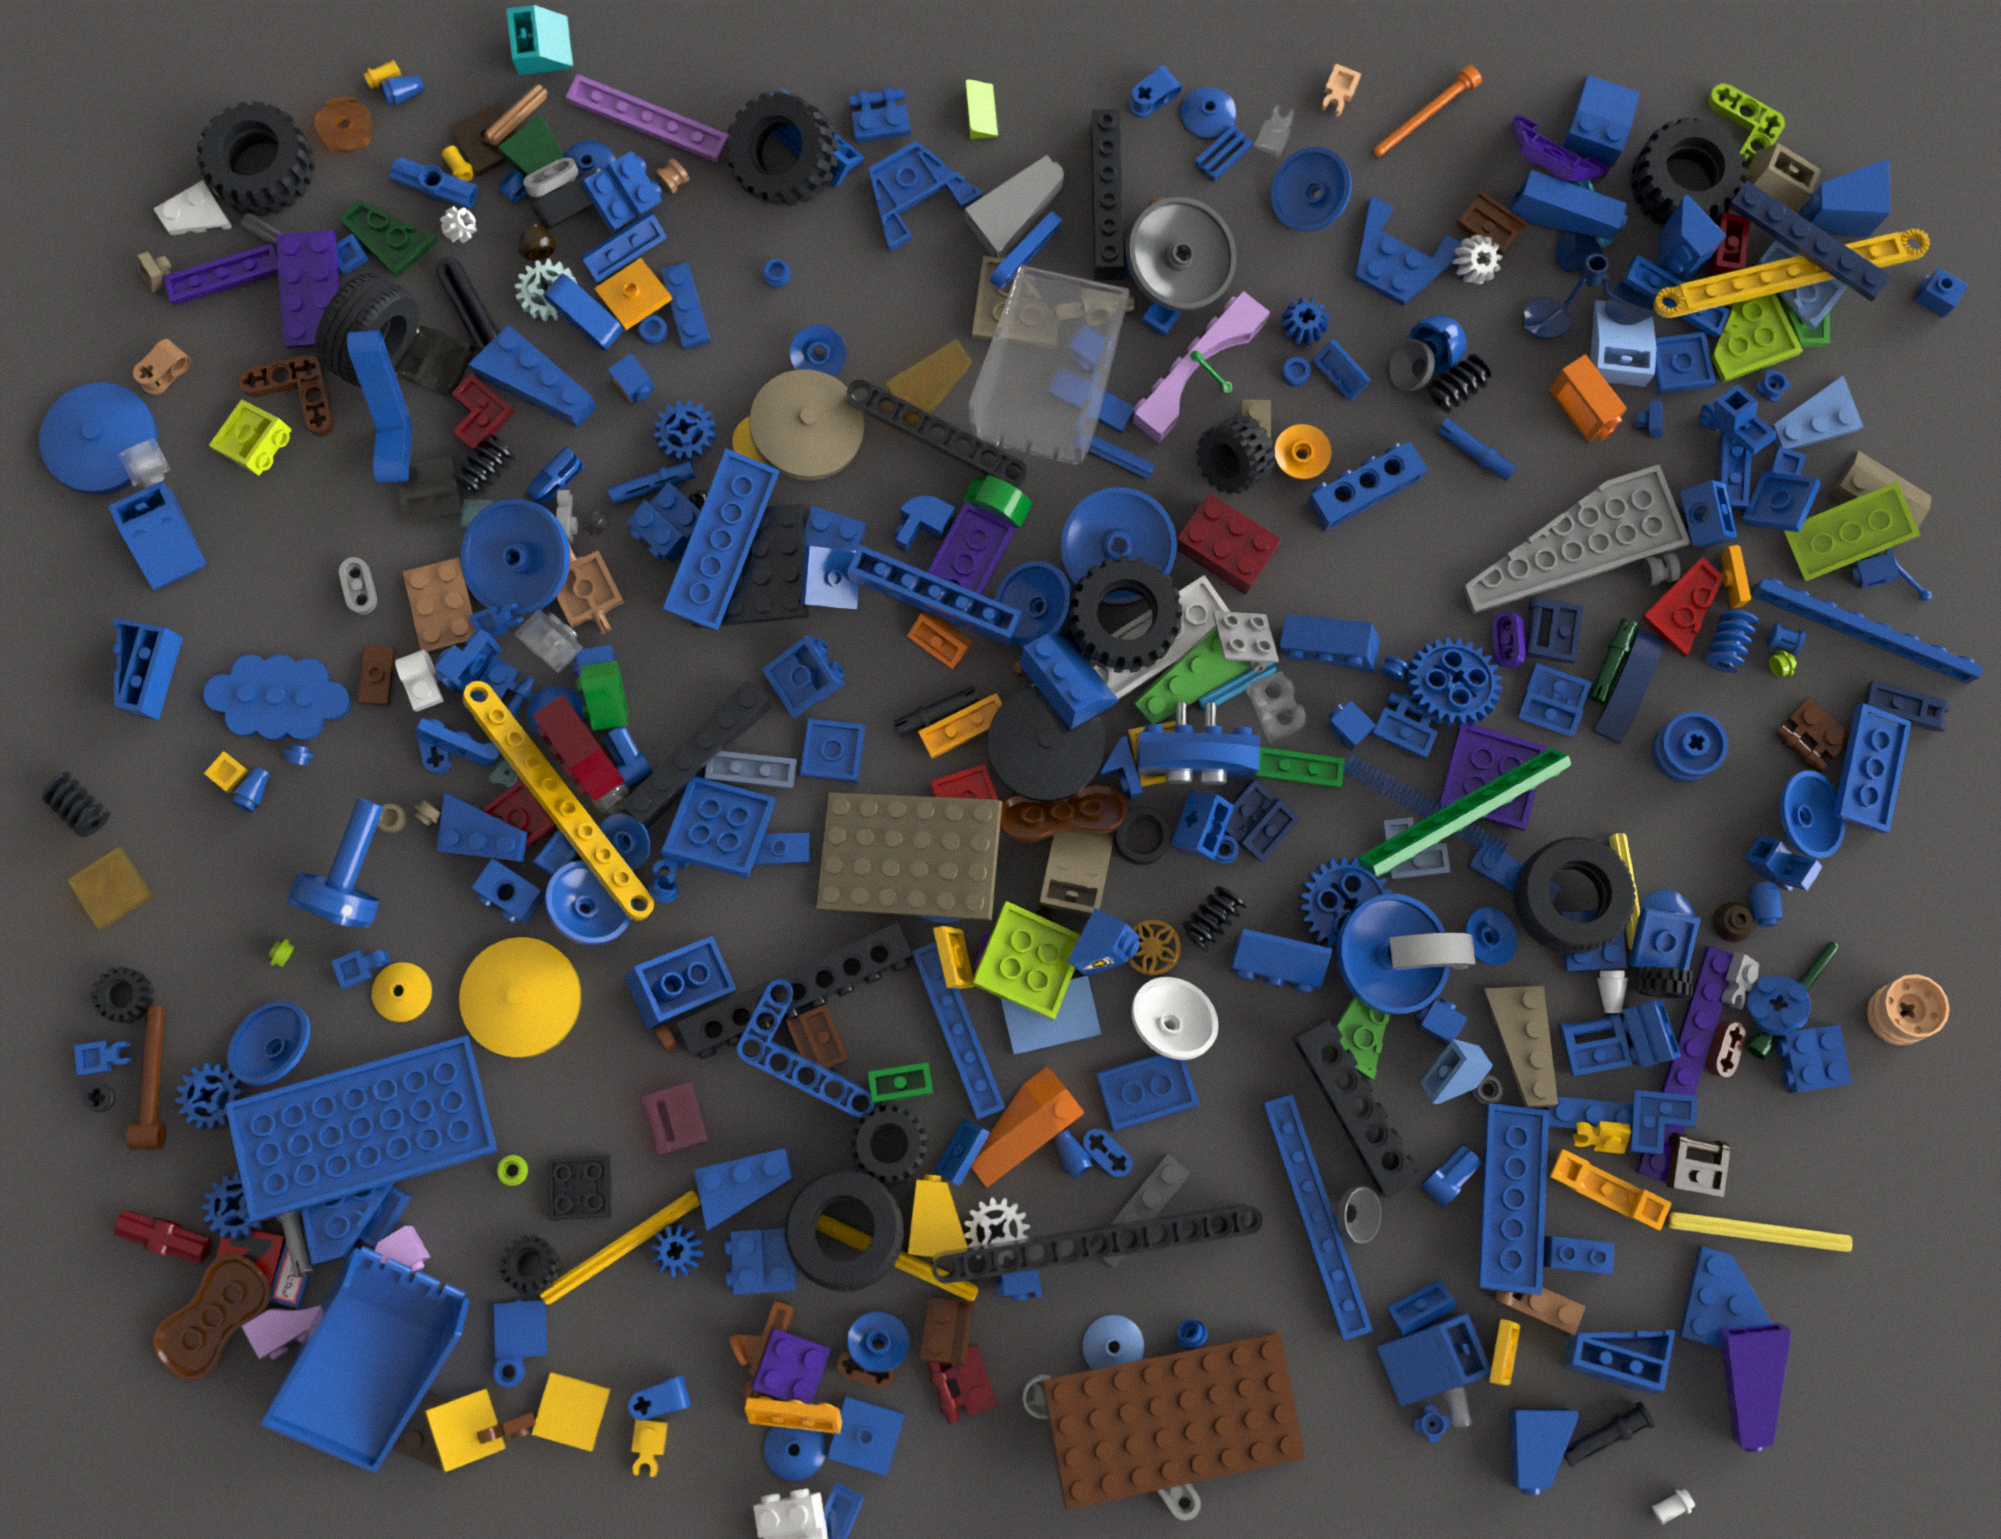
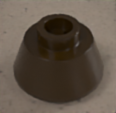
M532 224L525 227L524 231L520 234L518 251L527 260H541L554 253L557 243L546 228L538 224Z
M1725 903L1718 907L1714 913V930L1725 941H1743L1749 937L1753 930L1754 921L1752 914L1740 903Z

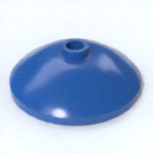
M1307 147L1296 151L1284 160L1274 175L1271 185V203L1275 214L1284 224L1297 231L1311 232L1327 227L1342 214L1350 199L1352 179L1349 168L1338 154L1324 147ZM1321 190V195L1318 198H1314L1315 193Z
M1029 561L1012 569L1001 581L994 598L995 601L1022 612L1021 622L1012 643L1024 647L1047 633L1058 635L1069 619V611L1072 605V589L1065 574L1050 563ZM1042 605H1044V609L1040 613V608Z
M1810 770L1792 775L1785 783L1779 800V817L1789 842L1804 856L1812 859H1821L1833 855L1839 849L1845 834L1846 820L1833 816L1838 794L1836 788L1825 776Z
M583 860L574 861L562 866L554 873L547 884L544 897L547 915L554 927L562 935L574 942L584 945H601L611 942L625 931L631 921L630 917L625 915L619 904L612 899ZM632 899V900H631V906H632V908L634 909V903H633V899ZM579 908H585L588 914L582 913Z
M289 1001L270 1002L250 1013L240 1023L229 1043L227 1061L231 1073L241 1082L253 1086L265 1085L286 1075L302 1058L309 1042L310 1022L306 1013L299 1006Z

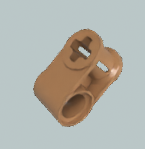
M163 339L153 347L148 355L136 364L133 369V376L142 385L146 393L155 396L160 395L178 376L188 369L191 358L170 340Z

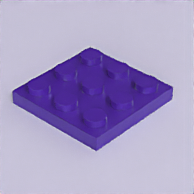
M1465 723L1462 728H1458L1438 807L1444 805L1443 808L1449 806L1546 751L1547 746L1475 725L1470 726L1468 723ZM1536 788L1513 798L1512 802L1499 806L1489 812L1486 817L1480 819L1520 831L1526 830Z

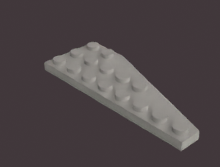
M1658 464L1604 482L1596 490L1544 526L1497 563L1468 582L1463 587L1472 613L1476 614L1642 561L1644 558L1654 557L1688 546L1691 543L1660 465Z

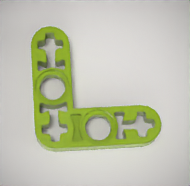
M1716 85L1708 97V105L1713 111L1751 132L1739 151L1740 154L1744 153L1746 160L1748 158L1753 162L1756 154L1751 148V142H1760L1764 148L1771 146L1776 142L1785 126V119L1779 112L1731 85ZM1721 94L1725 96L1723 102L1718 100ZM1736 101L1735 107L1733 109L1730 108L1733 102ZM1742 106L1749 107L1753 112V116L1744 117L1741 115L1739 108ZM1770 121L1774 125L1768 135L1763 132ZM1752 162L1749 164L1747 168V174L1749 172Z

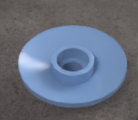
M1106 1315L1098 1318L1088 1327L1083 1338V1353L1088 1365L1092 1369L1128 1363L1142 1359L1144 1340L1139 1328L1128 1318L1120 1315ZM1111 1341L1119 1343L1120 1349L1118 1352L1112 1353L1109 1351L1108 1345Z

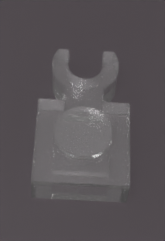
M1276 105L1271 117L1272 122L1265 119L1254 148L1280 158L1291 132V129L1286 127L1291 124L1294 111L1290 110L1288 116L1282 118L1278 115L1280 106Z

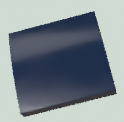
M1251 779L1231 802L1234 808L1225 833L1233 837L1244 850L1263 863L1300 818L1282 800L1275 799L1256 779Z

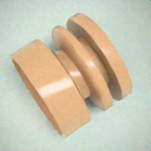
M1915 974L1905 975L1875 991L1869 1000L1867 1015L1869 1024L1877 1036L1887 1043L1901 1046L1911 1045L1940 1031L1948 1020L1950 1008L1947 996L1940 985L1928 977ZM1903 1009L1905 1013L1901 1016L1900 1012Z

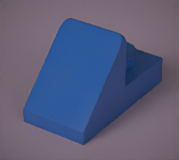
M1124 736L1119 739L1101 770L1099 778L1122 773V776L1118 777L1121 791L1123 794L1128 793L1129 800L1140 798L1143 790L1127 737Z

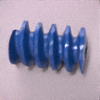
M1730 608L1720 615L1721 622L1716 626L1717 632L1713 635L1714 643L1710 645V653L1706 656L1705 660L1710 667L1716 670L1735 674L1738 670L1734 665L1742 666L1745 663L1738 655L1748 654V649L1741 645H1749L1752 642L1751 638L1745 634L1755 633V628L1748 624H1757L1759 618L1744 610Z

